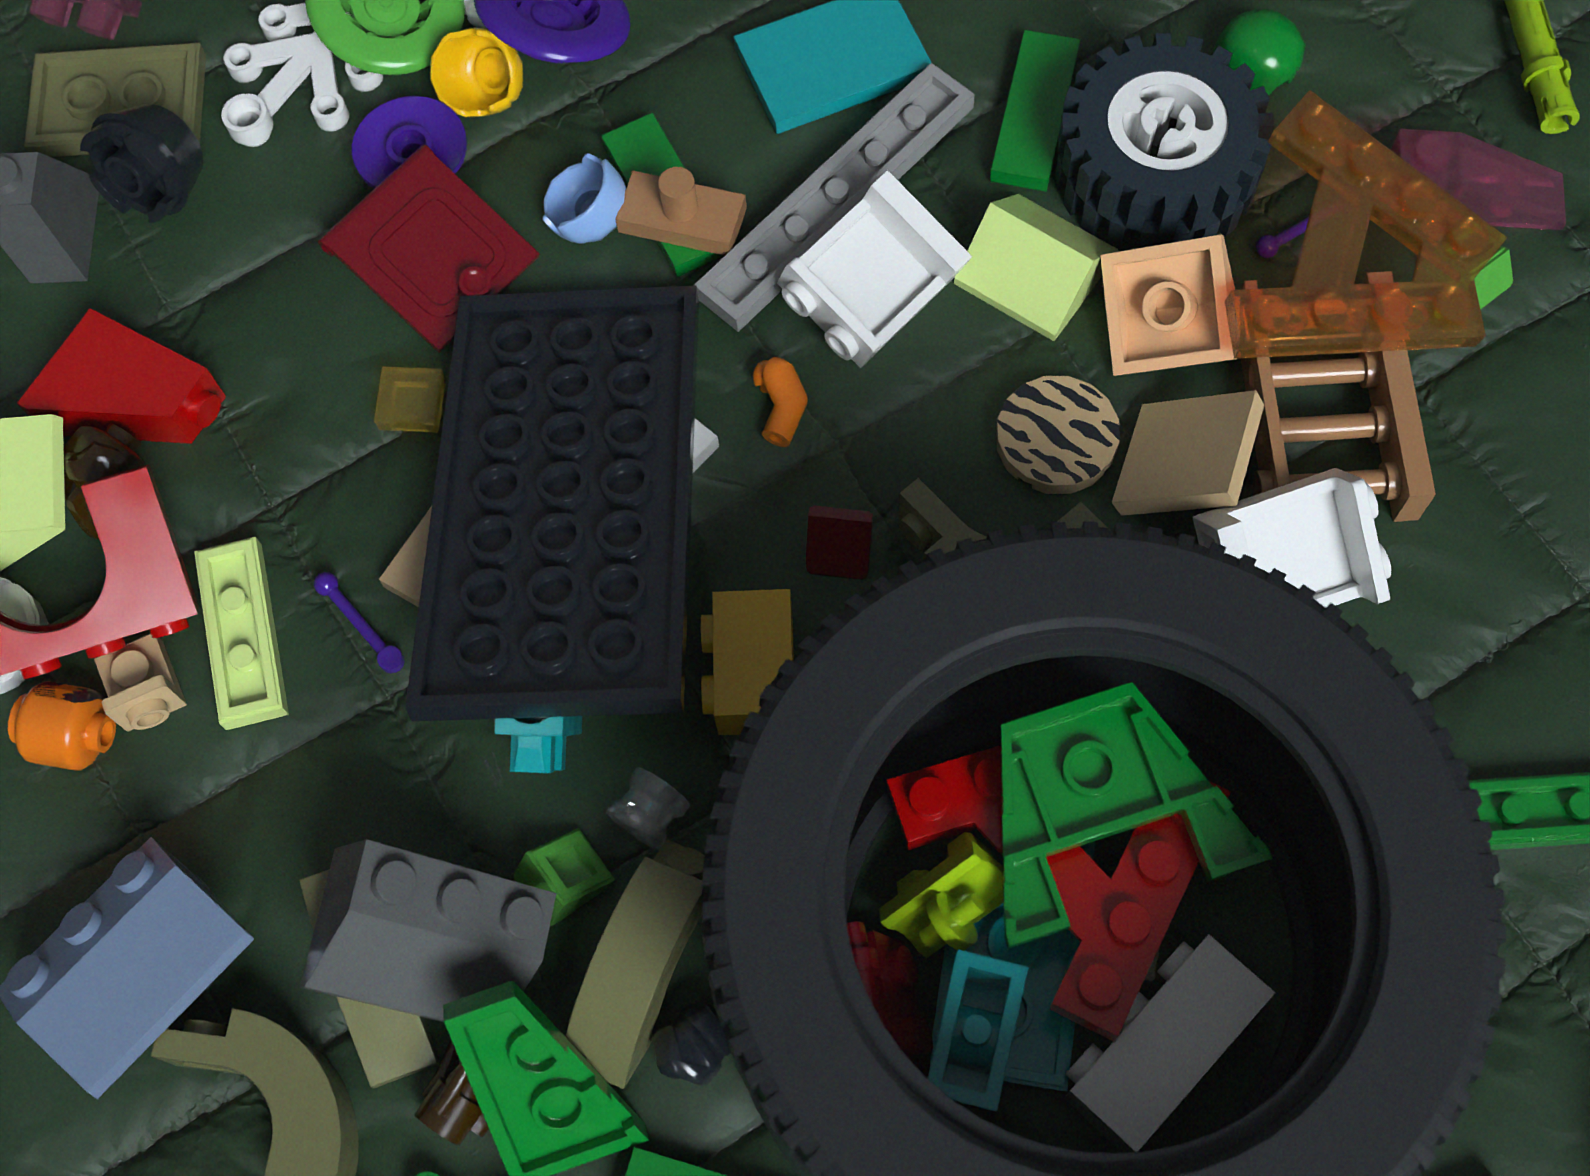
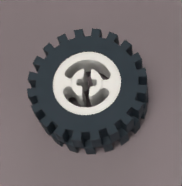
M1155 33L1153 45L1143 47L1138 35L1124 39L1121 55L1118 56L1108 46L1097 53L1094 68L1085 63L1078 71L1074 87L1069 86L1064 100L1054 164H1057L1055 172L1057 191L1065 189L1063 205L1070 216L1083 210L1080 227L1084 231L1094 235L1100 228L1108 231L1106 243L1120 251L1125 240L1138 243V248L1215 236L1218 230L1227 237L1237 228L1240 216H1246L1252 205L1273 140L1270 139L1275 127L1274 113H1265L1270 98L1264 86L1250 90L1255 73L1245 63L1233 71L1229 67L1232 53L1219 45L1211 56L1201 52L1203 39L1188 35L1185 47L1171 45V33ZM1170 118L1177 119L1176 128L1168 130ZM1160 144L1157 158L1150 156L1152 145L1157 146Z

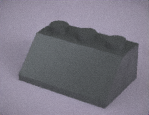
M367 839L335 848L300 988L444 1022L443 1004L512 980L524 992L543 961L557 893Z

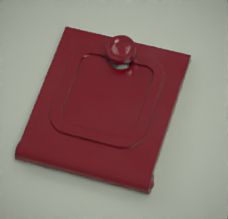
M424 144L317 241L324 252L330 256L335 255L438 353L455 337L460 296L501 294L540 254Z

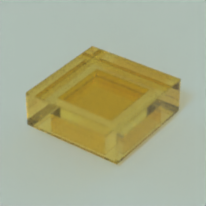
M382 367L374 422L378 429L438 432L446 381L442 369Z

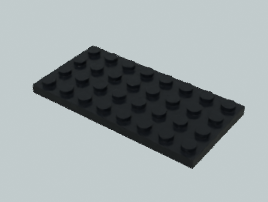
M697 286L460 296L405 709L412 722L684 713L699 319Z

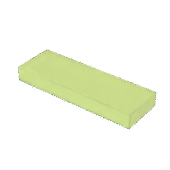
M251 537L194 551L219 724L225 730H230L289 715L262 544L256 537Z

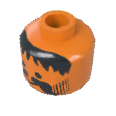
M46 681L34 686L27 694L19 696L15 701L8 719L9 739L12 743L16 744L18 752L25 761L80 771L91 765L99 753H105L109 750L115 737L116 722L105 714L101 703L104 698L100 692L90 688Z

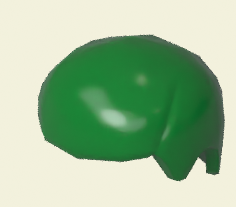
M1256 8L1233 17L1226 24L1216 41L1212 54L1218 45L1231 52L1232 56L1229 67L1234 71L1245 63L1255 73L1250 90L1264 86L1269 96L1284 82L1287 84L1291 83L1296 72L1301 68L1306 44L1297 26L1282 13L1267 8L1262 10Z

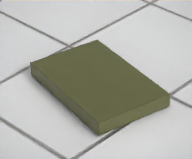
M200 43L35 54L25 149L28 152H40L49 157L89 155L88 152H80V144L83 137L91 131L96 118L106 113L144 104H156L172 111L187 124L200 144L206 53Z

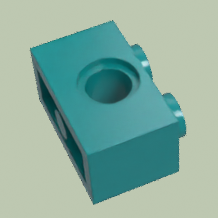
M958 949L928 1080L950 1099L977 1117L993 1122L998 1109L1028 967Z

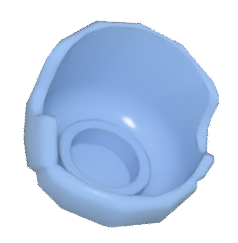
M590 153L585 154L582 163L567 167L551 180L543 199L544 216L542 219L544 223L558 236L570 242L584 244L602 240L617 227L615 219L624 203L626 191L621 175L607 159L601 160Z

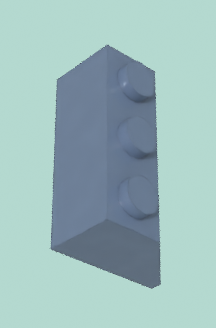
M150 837L137 851L125 856L115 867L112 876L85 902L73 907L65 915L59 928L32 954L23 957L12 967L6 980L0 985V999L16 1024L83 1089L98 1099L231 964L254 938L197 875Z

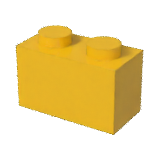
M790 589L712 592L713 614L701 615V643L703 653H713V675L702 676L701 694L703 714H714L719 735H740L750 712L758 713L760 711L759 698L767 684H771L778 674V669L787 658L794 661L793 612Z

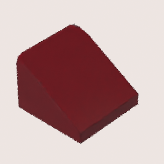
M814 505L809 507L806 548L807 572L815 575L865 579L869 571L873 540V513H870V511Z

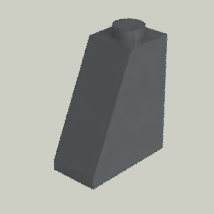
M40 152L1 153L0 246L30 283L88 281L99 197L98 190L90 181L89 176L91 174Z

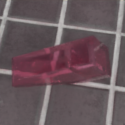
M1400 129L1382 168L1383 220L1563 230L1566 225L1563 173L1461 132Z

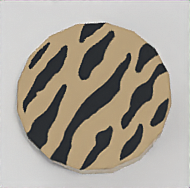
M1043 376L1022 384L1006 399L997 419V452L1006 470L1017 480L1020 477L1024 482L1032 484V489L1046 494H1072L1093 486L1104 475L1105 470L1110 467L1120 442L1119 418L1109 399L1090 383L1070 376Z

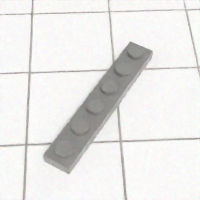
M933 63L929 64L694 284V286H697L699 301L739 332L782 291L777 281L786 265L795 257L800 258L864 198L870 186L887 170L897 180L900 179L974 108L975 94Z

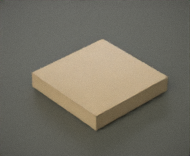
M1257 391L1142 404L1112 500V504L1120 515L1237 506L1264 408V403Z

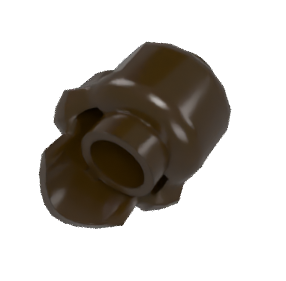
M109 423L104 431L93 426H81L64 446V488L67 507L80 528L89 537L99 540L81 486L88 481L145 465L142 458L136 453L141 443L130 433L112 423Z

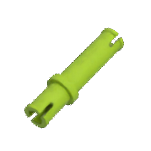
M1504 0L1523 62L1522 84L1526 92L1530 91L1533 96L1540 129L1547 134L1564 132L1569 129L1565 115H1567L1569 123L1572 125L1577 124L1580 116L1568 83L1571 77L1570 65L1568 60H1562L1559 54L1543 0Z

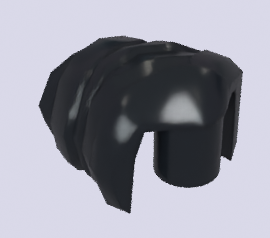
M703 996L696 1004L692 1003L682 1009L676 1020H670L665 1025L659 1026L652 1037L656 1063L660 1073L670 1079L686 1080L700 1087L707 1086L713 1077L717 1076L722 1067L721 1062L723 1058L730 1054L724 1030L721 1028L717 1012Z

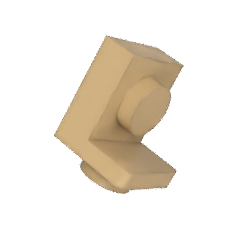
M151 634L127 644L126 647L94 659L108 698L101 702L105 714L127 732L133 729L143 730L155 727L164 722L169 717L170 712L187 705L165 645L160 638H152Z

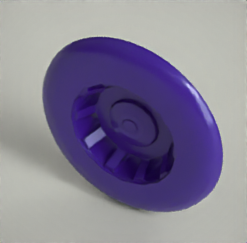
M474 0L478 17L485 27L498 39L534 59L547 62H586L603 58L619 49L625 43L630 32V16L623 0Z

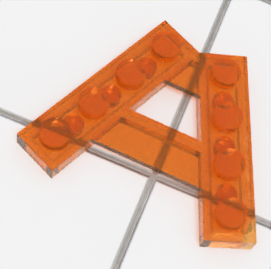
M1309 90L1277 126L1268 140L1269 144L1318 180L1291 287L1244 289L1232 290L1225 300L1234 359L1476 347L1486 337L1474 278L1508 237ZM1369 220L1373 221L1418 255L1412 282L1354 284Z

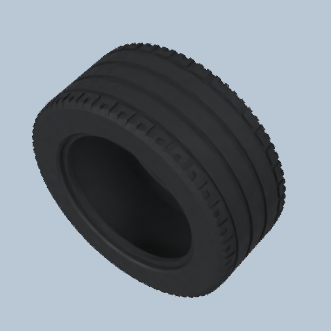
M1083 521L1081 528H1067L1066 522H1053L1049 528L1035 529L1034 525L1019 526L1017 534L1004 536L1003 531L998 530L987 533L986 539L974 542L971 538L957 542L955 550L945 554L941 548L929 552L926 559L915 564L910 561L898 567L897 576L888 581L882 576L871 583L869 590L861 595L856 593L845 602L844 611L841 615L837 617L831 613L821 622L820 628L812 636L808 634L798 645V657L795 661L788 658L778 669L777 676L770 685L767 684L760 695V711L758 713L750 712L743 730L738 740L735 741L730 753L729 763L732 764L730 771H723L710 820V826L713 827L711 835H707L703 865L702 932L705 959L708 964L709 982L721 1028L724 1030L728 1048L751 1099L775 1143L795 1172L800 1176H1421L1436 1158V1155L1432 1152L1435 1146L1440 1147L1449 1139L1456 1127L1455 1124L1460 1114L1466 1109L1472 1096L1465 1090L1467 1084L1475 1082L1482 1073L1486 1049L1492 1043L1495 1031L1494 1027L1488 1025L1489 1017H1492L1500 1009L1502 994L1499 993L1500 978L1505 973L1506 959L1498 957V947L1506 941V924L1502 923L1501 908L1505 905L1503 889L1495 888L1494 877L1500 871L1498 856L1492 855L1489 840L1493 835L1489 821H1480L1477 811L1482 805L1477 789H1471L1466 778L1469 769L1464 758L1455 759L1449 747L1454 739L1447 727L1440 729L1438 723L1433 718L1436 710L1427 698L1420 701L1412 691L1416 683L1406 671L1400 674L1390 663L1393 656L1383 646L1376 650L1366 640L1369 633L1358 623L1352 627L1340 617L1343 613L1341 609L1333 603L1325 607L1312 598L1315 594L1314 590L1304 584L1297 588L1285 581L1284 579L1287 574L1273 567L1269 573L1254 566L1257 559L1244 553L1241 559L1225 553L1226 546L1214 542L1208 548L1194 544V536L1180 533L1178 538L1162 535L1163 529L1148 527L1146 533L1131 531L1130 524L1115 523L1114 528L1099 527L1098 522ZM1133 682L1188 749L1189 753L1187 755L1207 780L1231 791L1228 799L1234 806L1232 810L1253 836L1256 837L1258 835L1269 848L1273 859L1268 863L1280 888L1292 938L1293 981L1291 1001L1284 1031L1274 1057L1263 1077L1243 1105L1213 1133L1186 1144L1155 1151L1123 1154L1079 1152L1047 1146L1011 1134L977 1117L950 1099L930 1082L900 1050L880 1021L857 970L846 923H848L852 895L863 861L873 840L894 811L887 791L888 779L957 759L976 749L999 742L1001 724Z

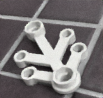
M305 3L287 7L274 4L263 9L258 20L265 37L270 42L256 45L247 43L232 45L224 54V63L231 77L243 83L255 80L265 66L286 64L258 96L254 94H239L226 102L222 109L221 117L232 139L249 147L265 143L270 137L273 128L272 116L310 73L312 74L315 95L310 107L317 125L326 131H336L344 127L348 122L349 112L342 96L338 94L332 52L322 43L315 31L312 34L294 37L297 27L311 25ZM284 21L279 26L271 27L276 22ZM243 60H250L242 66H237ZM348 63L345 64V70L351 85L359 91H371L377 88L383 80V74L368 72L358 75L357 73L361 69ZM329 108H337V110L331 114H323L324 111H326Z

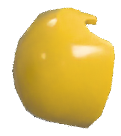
M469 28L450 32L441 39L431 56L430 81L438 100L449 106L457 115L462 117L488 116L503 112L511 107L512 102L518 99L523 88V64L517 50L502 42L488 29Z

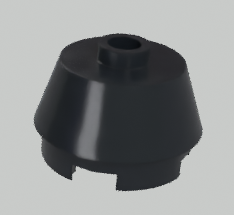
M144 104L99 116L93 122L91 131L83 137L80 144V152L84 151L90 154L96 172L89 176L98 192L121 213L125 214L133 208L148 215L150 223L157 222L166 215L176 214L184 208L204 164L201 146L191 129L172 111L156 104Z

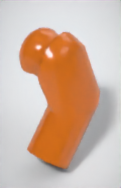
M773 357L759 362L753 372L754 385L760 386L761 392L768 393L774 404L762 431V436L765 440L776 446L788 447L808 404V396L794 365L783 358Z

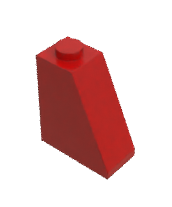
M90 308L17 404L28 416L53 414L63 417V436L72 437L81 426H93L104 431L108 424L112 423L130 433L138 441L192 444L201 430L214 422L226 395L206 367Z

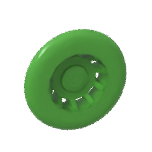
M305 0L307 15L315 33L333 54L356 68L383 75L408 74L429 67L431 65V56L441 39L450 32L461 31L465 19L464 0H426L422 4L419 3V0Z

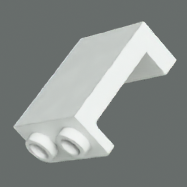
M887 170L870 186L864 198L800 258L795 257L786 265L777 284L782 288V295L787 304L797 314L803 317L809 315L825 332L824 337L830 348L845 360L852 359L861 368L955 278L972 256Z
M1333 468L1238 501L1237 506L1219 507L1193 516L1199 545L1209 548L1211 543L1214 542L1226 546L1225 553L1240 559L1244 553L1257 559L1254 566L1269 573L1274 567L1287 574L1284 580L1297 588L1304 584L1314 590L1315 594L1312 598L1325 607L1330 603L1338 605L1359 597L1366 598L1375 604L1390 600L1387 579L1391 576V564L1385 549L1378 542L1374 519L1378 516V503L1372 488L1363 478Z

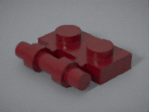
M863 922L846 923L857 970L880 1021L900 1050L928 1078L931 1066L929 1054H931L933 1049V1041L929 1026L919 1012L914 988L918 983V969L912 953L906 947L904 941L876 931L866 933Z

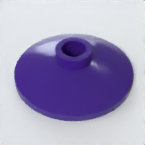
M422 96L400 97L376 107L361 121L352 141V158L359 175L374 189L422 144L428 146L436 157L456 174L466 156L467 136L459 116L446 104Z

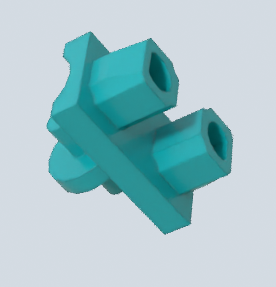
M582 716L495 719V734L511 735L510 772L553 773L554 770H565L566 737L582 734Z

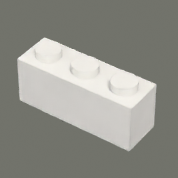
M1210 935L1195 950L1183 941L1157 971L1167 982L1150 1001L1138 992L1121 1029L1122 1033L1118 1036L1116 1042H1113L1105 1052L1093 1043L1065 1074L1076 1085L1069 1091L1064 1100L1122 1154L1135 1153L1140 1150L1275 994L1271 988Z

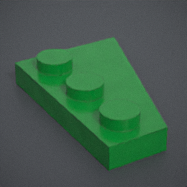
M513 980L443 1004L444 1023L509 1176H552L649 1141L645 1122Z

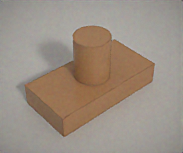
M683 167L669 168L660 176L632 171L625 191L624 203L618 211L615 220L618 232L725 256L734 248L747 209L746 196L697 185L694 182L692 173Z

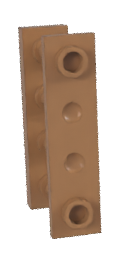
M1392 271L1367 273L1356 297L1350 298L1348 304L1261 309L1257 280L1244 281L1237 300V342L1246 391L1256 390L1264 403L1254 441L1258 470L1254 472L1253 496L1319 474L1289 475L1284 443L1370 438L1372 443H1379L1382 459L1379 469L1345 472L1363 478L1372 488L1374 494H1380L1383 500H1389L1393 522L1419 520L1436 493ZM1346 328H1349L1351 334H1358L1361 352L1358 358L1270 363L1266 334ZM1359 382L1362 388H1368L1371 407L1368 413L1279 418L1275 388Z

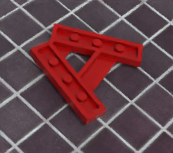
M1000 745L887 780V791L908 850L977 829L1002 856ZM1210 782L1213 787L1218 786V785H1216V784ZM1218 786L1220 790L1224 793V795L1228 798L1231 791ZM1180 814L1136 827L1111 879L1080 846L1046 857L1071 925L1068 930L1080 942L1052 1001L1050 1010L1113 1042H1116L1199 862Z

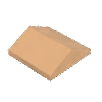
M1224 235L1100 255L1113 376L1237 359V296Z

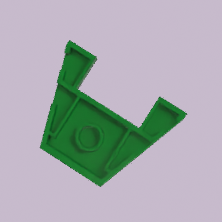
M1133 682L1001 724L999 740L1004 940L1007 949L1067 930L1071 926L1046 859L1048 856L1175 814H1180L1207 883L1265 864L1273 859L1269 848L1258 835L1254 837L1232 810L1233 804L1218 786L1213 787L1187 755L1189 753L1188 749Z

